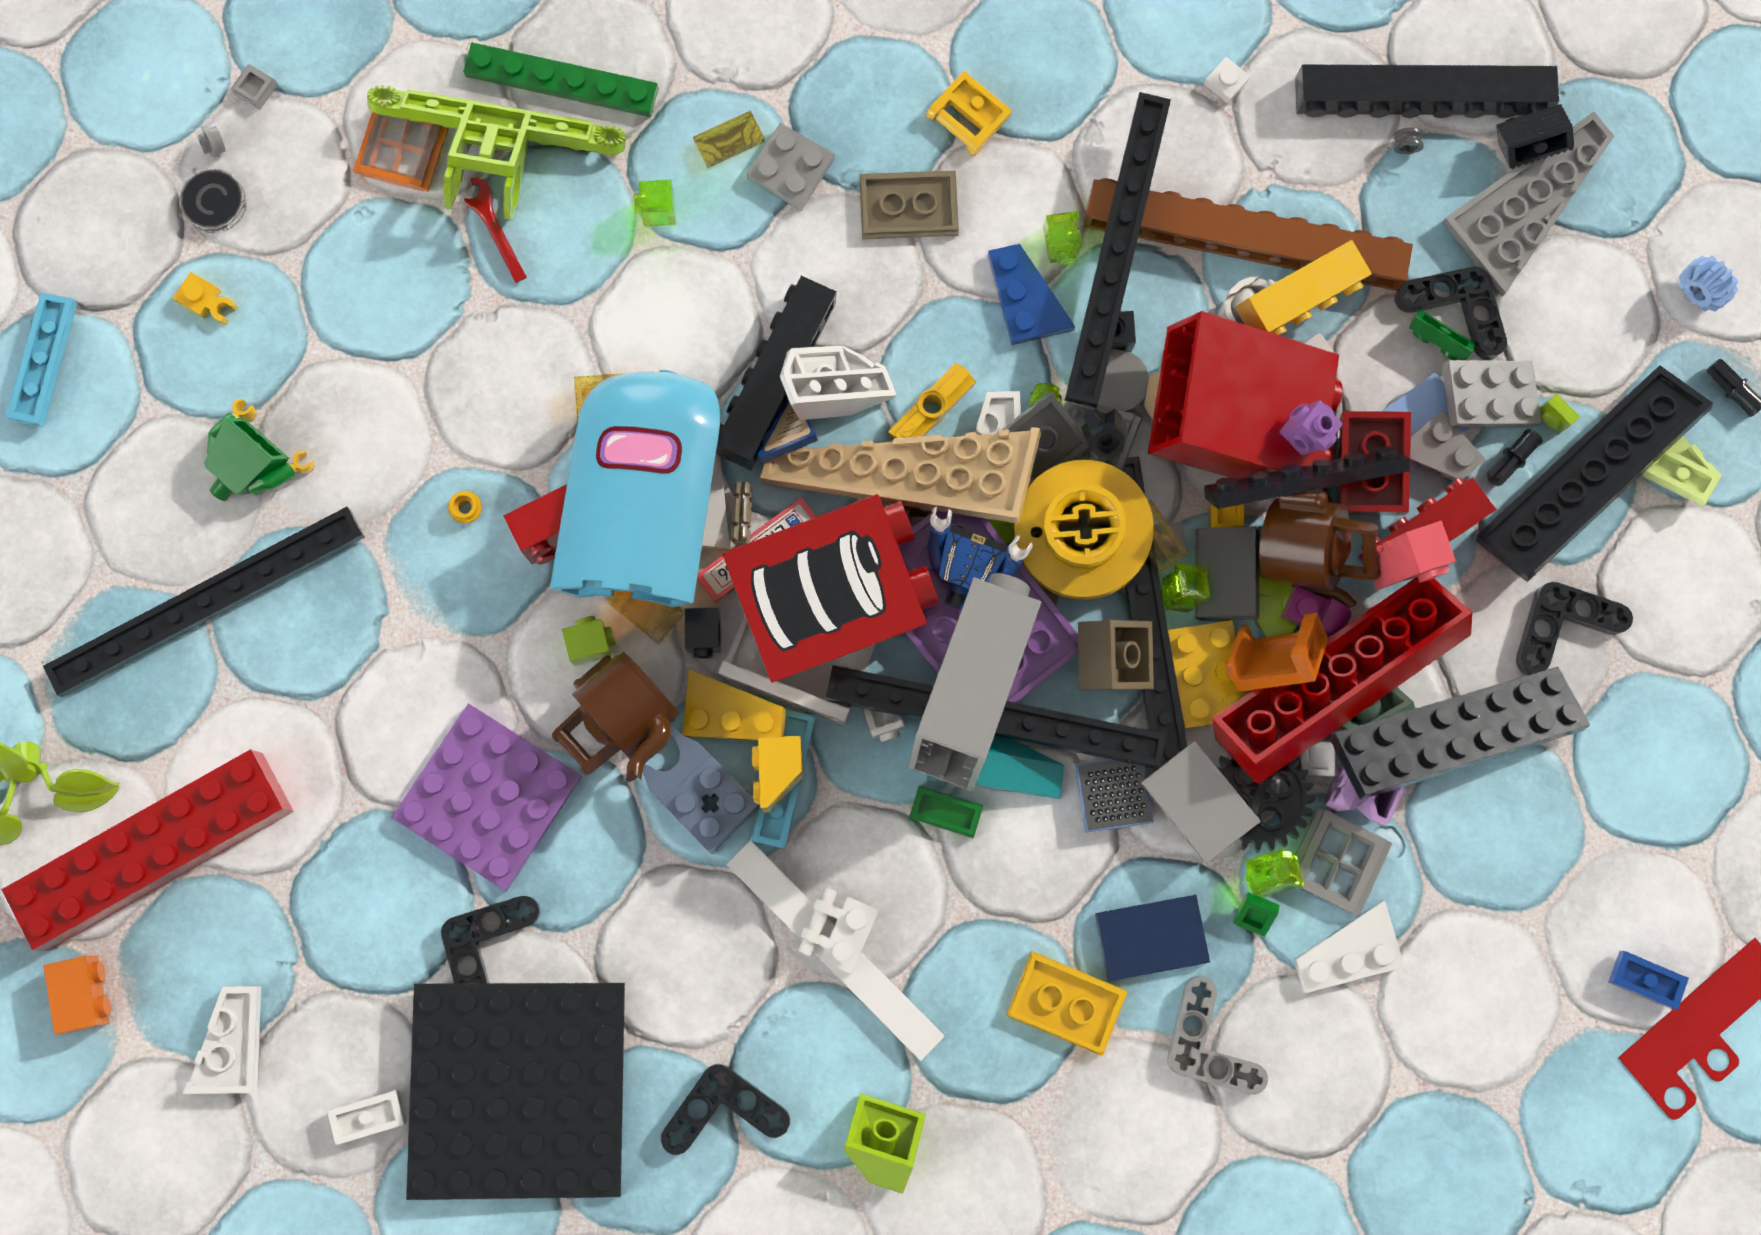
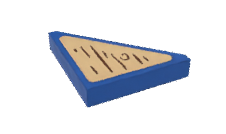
M788 398L757 454L761 464L818 441L810 420H799Z

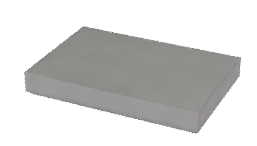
M1196 741L1141 782V785L1206 865L1261 822Z

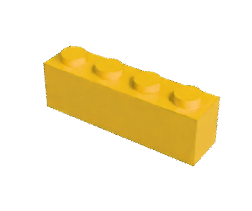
M1350 240L1252 295L1237 305L1235 309L1245 325L1280 335L1287 331L1284 325L1292 321L1296 326L1313 316L1310 312L1311 309L1318 306L1319 310L1322 311L1338 302L1336 295L1343 292L1347 297L1364 287L1361 281L1372 273L1353 240Z

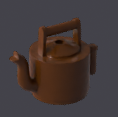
M1302 492L1276 498L1268 508L1262 527L1259 549L1261 573L1266 580L1271 582L1289 584L1291 587L1299 586L1327 600L1333 598L1348 608L1357 605V602L1345 590L1337 587L1341 577L1375 580L1380 577L1376 545L1378 526L1374 523L1349 519L1346 505L1328 502V496L1325 492ZM1350 532L1362 534L1364 566L1345 565L1351 552Z
M623 651L613 658L609 655L604 656L582 677L573 682V686L577 690L571 695L581 706L553 731L552 738L562 744L581 766V771L585 775L593 773L621 750L630 759L627 765L626 781L631 782L636 778L642 779L645 763L667 745L671 735L670 724L679 713L644 671ZM582 721L586 730L595 740L605 745L592 757L570 734Z

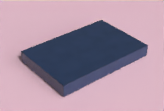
M1197 895L1095 913L1108 981L1210 963Z

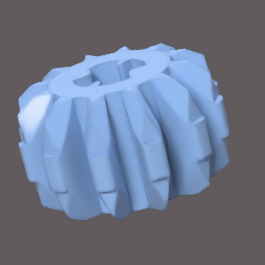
M1701 255L1682 271L1679 276L1681 282L1679 288L1685 292L1684 298H1689L1693 306L1699 305L1703 311L1711 310L1716 312L1734 298L1738 292L1736 285L1739 281L1736 277L1732 276L1733 269H1728L1724 261L1718 262L1712 255L1708 258Z

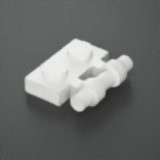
M825 887L821 898L816 899L813 905V909L816 910L808 928L804 927L800 937L803 940L798 951L811 956L816 944L825 947L820 961L852 975L879 910L850 897L846 898L842 909L835 907L833 903L838 892ZM828 915L837 919L830 938L820 934Z

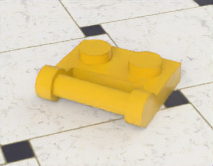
M963 71L930 106L926 116L933 122L937 120L968 146L967 151L976 156L989 139L1011 117L1012 110L967 72ZM950 104L981 131L975 136L947 113L945 109Z

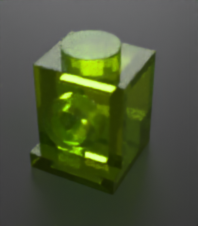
M1078 211L1046 215L1043 231L1049 263L1058 262L1059 265H1070L1077 262L1076 254L1078 248H1082L1081 232L1079 228L1076 229L1079 219Z
M1177 563L1174 566V571L1162 579V597L1166 610L1190 612L1210 599L1206 567ZM1195 582L1196 590L1189 589V585Z
M1280 849L1245 861L1247 868L1245 874L1246 882L1255 895L1267 897L1295 887H1304L1296 853Z

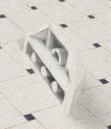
M842 345L791 348L787 352L780 374L790 404L799 420L851 416L893 399L896 396L885 366L877 362L874 364L863 355Z

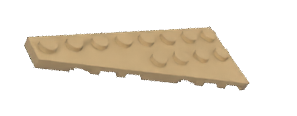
M1031 427V431L1009 432V429L999 430V433L977 435L976 432L965 433V436L942 438L941 435L894 438L893 442L873 443L872 440L862 441V444L842 446L841 443H832L829 447L807 448L804 446L764 463L760 479L763 484L865 499L879 494L881 501L884 503L894 504L902 501L903 506L929 510L937 507V511L948 512L950 509L954 514L1019 524L1041 432L1040 428Z

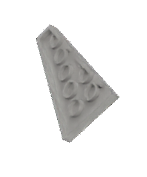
M1595 112L1573 126L1574 148L1572 151L1567 150L1559 155L1554 154L1546 159L1541 158L1540 161L1535 160L1533 163L1529 162L1527 165L1517 166L1443 220V225L1476 266L1487 272L1491 284L1501 297L1507 293L1531 255L1545 238L1573 194L1578 190L1584 178L1613 139L1614 135Z

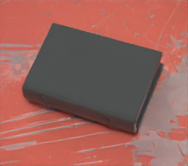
M1256 526L1196 529L1194 547L1195 599L1193 600L1195 602V619L1199 621L1259 619V530H1256Z

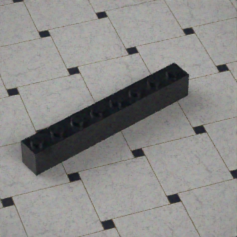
M1302 64L1295 77L1296 114H1306L1308 117L1338 114L1340 117L1348 118L1357 114H1370L1374 118H1381L1387 115H1402L1405 118H1414L1419 115H1433L1436 118H1446L1451 115H1465L1467 118L1497 115L1498 118H1511L1515 115L1531 114L1541 108H1549L1559 103L1557 66Z

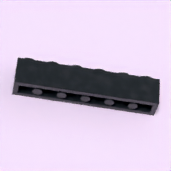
M802 275L796 285H790L784 298V302L787 304L783 312L777 311L770 325V329L773 331L768 341L765 339L761 341L755 355L758 360L754 368H747L741 381V385L744 387L739 396L734 395L727 408V413L730 415L725 424L720 423L716 455L750 471L753 469L758 459L757 454L788 398L780 378L787 352L791 348L815 346L836 305L837 291Z

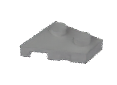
M1443 411L1439 412L1411 436L1410 460L1420 464L1419 467L1430 472H1439L1443 477L1452 481H1456L1460 477L1464 479L1486 460L1458 428L1450 426L1449 417Z

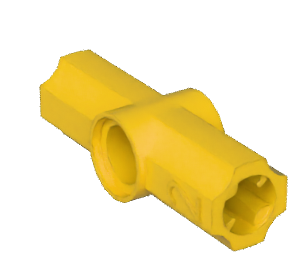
M955 362L929 390L924 391L920 395L917 403L888 431V435L892 440L894 438L926 436L934 426L944 420L945 415L976 384V380L968 370ZM928 402H935L940 406L941 410L931 414L926 412L923 406Z

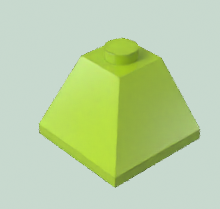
M860 1093L844 1151L869 1183L903 1194L914 1166L926 1114Z

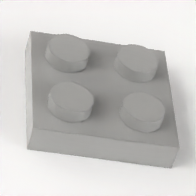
M780 123L746 174L747 180L802 211L834 162L835 154Z

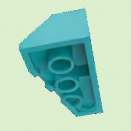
M994 735L975 787L1060 799L1064 765L1013 739ZM927 776L926 779L928 781L947 783L930 776Z

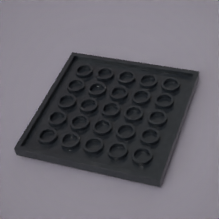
M415 983L413 995L406 1200L621 1197L625 983Z

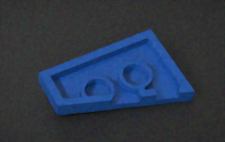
M1020 243L988 251V259L1011 345L1075 330V325Z

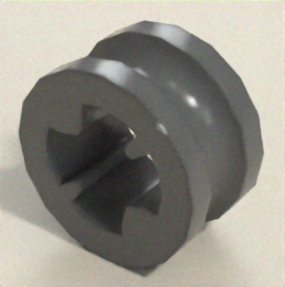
M1403 128L1394 133V140L1397 143L1394 145V151L1399 154H1414L1424 148V144L1420 140L1423 138V130Z

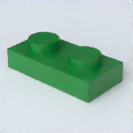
M1421 309L1418 310L1409 326V329L1413 331L1412 334L1418 340L1424 343L1432 342L1441 348L1440 351L1444 356L1451 360H1467L1473 352L1475 346L1473 341Z

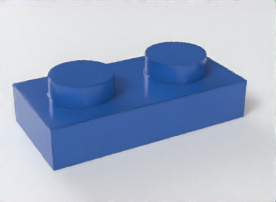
M1619 951L1608 983L1669 1009L1678 1010L1689 978L1627 951Z

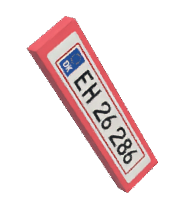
M801 497L750 535V542L817 516ZM742 544L736 545L732 549L742 546ZM723 555L697 575V580L715 604L735 590Z

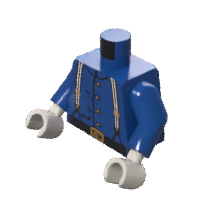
M937 507L933 508L930 518L932 526L927 548L931 568L935 573L939 574L938 580L950 585L944 603L951 607L962 610L974 577L986 582L995 573L1014 577L1023 559L1032 550V543L1029 544L1026 550H1021L1017 547L1016 542L1020 536H1016L1010 546L952 525L950 524L952 518V511L950 509L946 519H939L936 516Z

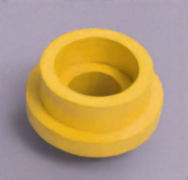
M460 491L451 497L448 511L456 522L470 524L481 515L482 503L475 493ZM464 503L471 504V510L468 513H461L460 511Z

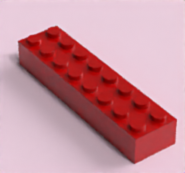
M1416 577L1328 638L1314 682L1252 690L1214 716L1212 722L1215 740L1257 784H1260L1471 636L1473 612L1435 578L1419 583L1418 577Z
M250 749L1 890L31 949L51 950L291 814L294 810L263 753Z

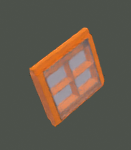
M372 112L353 171L364 177L429 192L449 128L426 122H412L408 119Z

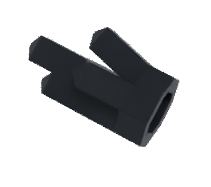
M1097 408L1083 416L1086 423L1081 429L1090 449L1098 458L1113 459L1123 451L1125 436L1122 432V416L1116 409L1106 413L1105 418Z

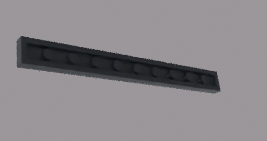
M1139 92L1064 401L1093 408L1098 406L1171 99Z
M1139 456L1130 457L1126 461L1123 472L1137 483L1145 495ZM1152 541L1146 561L1136 576L1125 585L1130 620L1152 621L1154 689H1142L1148 730L1166 734L1162 767L1187 747L1154 543Z
M346 506L43 665V668L57 696L64 697L360 541L365 536L351 509Z
M832 665L825 700L922 720L934 686ZM1006 701L995 732V736L1155 769L1161 767L1166 739L1165 733Z

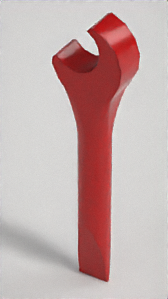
M471 178L472 185L479 187V193L474 198H464L467 207L478 214L486 225L515 283L526 279L527 276L495 216L491 189L483 179Z

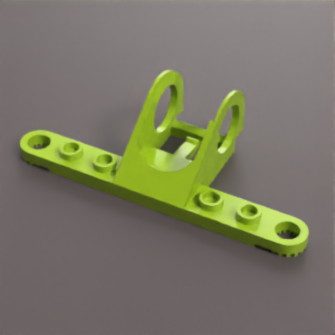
M381 85V88L379 86L372 87L367 91V106L376 114L408 119L412 122L437 124L445 128H458L448 153V167L444 175V203L446 209H453L460 182L463 181L464 170L466 169L507 177L504 185L503 211L505 219L513 220L518 206L529 141L538 142L542 145L551 144L568 147L576 151L585 150L607 155L619 154L625 150L626 134L619 127L615 129L616 126H612V128L609 125H606V127L593 125L591 121L410 89L400 91L394 87L391 89V86L384 88V85ZM472 145L481 146L478 156L467 155ZM494 150L512 151L509 162L491 159Z

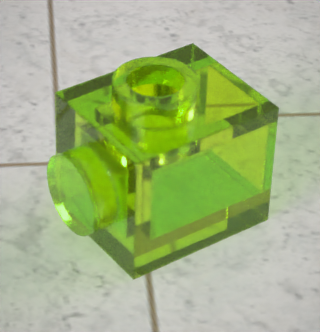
M639 181V193L633 195L635 213H641L644 227L676 225L675 194L672 181Z

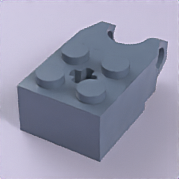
M672 725L671 735L674 737L680 752L677 764L667 771H658L651 766L644 765L642 773L649 791L709 853L713 854L759 809L760 805L755 804L753 797L699 742L682 735ZM714 796L718 797L719 800L716 804L719 809L714 813L711 810L707 813L704 812L703 809L706 806L704 801L708 797H711V799Z

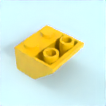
M800 736L758 738V746L752 747V765L755 771H759L760 780L753 781V799L755 804L760 805L763 813H771L803 778V752Z

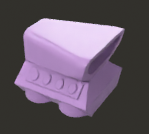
M1340 763L1338 776L1334 777L1330 785L1324 805L1329 807L1332 813L1357 808L1371 821L1379 825H1386L1391 821L1406 786L1360 800L1342 763Z

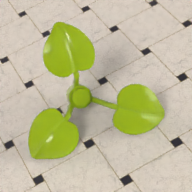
M23 741L11 748L0 742V782L3 780L10 782L4 805L0 810V846L13 842L22 832L21 820L15 815L7 814L18 781L22 783L31 782L41 774L48 790L56 792L53 799L54 804L70 812H87L103 806L117 793L119 783L110 781L101 774L90 770L72 769L60 774L54 784L47 772V764L40 763L41 748L36 743Z

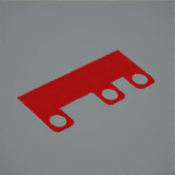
M1756 938L1752 939L1680 1003L1678 1010L1669 1012L1618 1057L1669 1118L1673 1120L1679 1119L1696 1103V1095L1677 1074L1693 1058L1709 1077L1717 1082L1722 1081L1738 1067V1056L1720 1034L1761 999V943ZM1722 1049L1727 1053L1729 1064L1725 1070L1715 1071L1710 1068L1707 1056L1711 1050ZM1679 1087L1685 1092L1686 1103L1682 1108L1672 1109L1667 1106L1664 1100L1667 1089Z

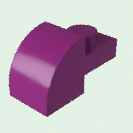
M1295 586L1292 588L1281 618L1301 626L1304 614L1317 612L1329 638L1349 623L1352 612L1344 604L1333 598L1327 600L1299 586Z

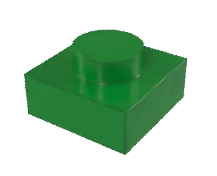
M1247 892L1234 915L1233 924L1265 937L1279 913L1280 905Z

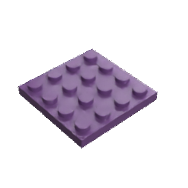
M468 703L391 818L504 891H508L583 776Z

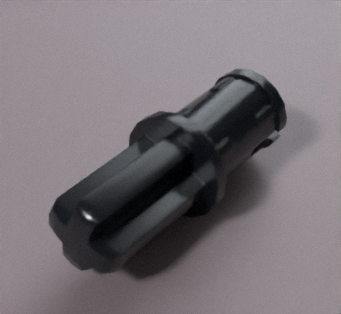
M1722 359L1716 360L1706 370L1707 374L1726 392L1725 397H1731L1749 417L1754 416L1761 410V397L1746 383L1748 381L1747 378L1742 379Z
M1526 429L1511 447H1506L1503 450V456L1486 474L1488 481L1498 487L1502 486L1518 468H1523L1526 465L1525 460L1543 443L1542 437L1536 431Z

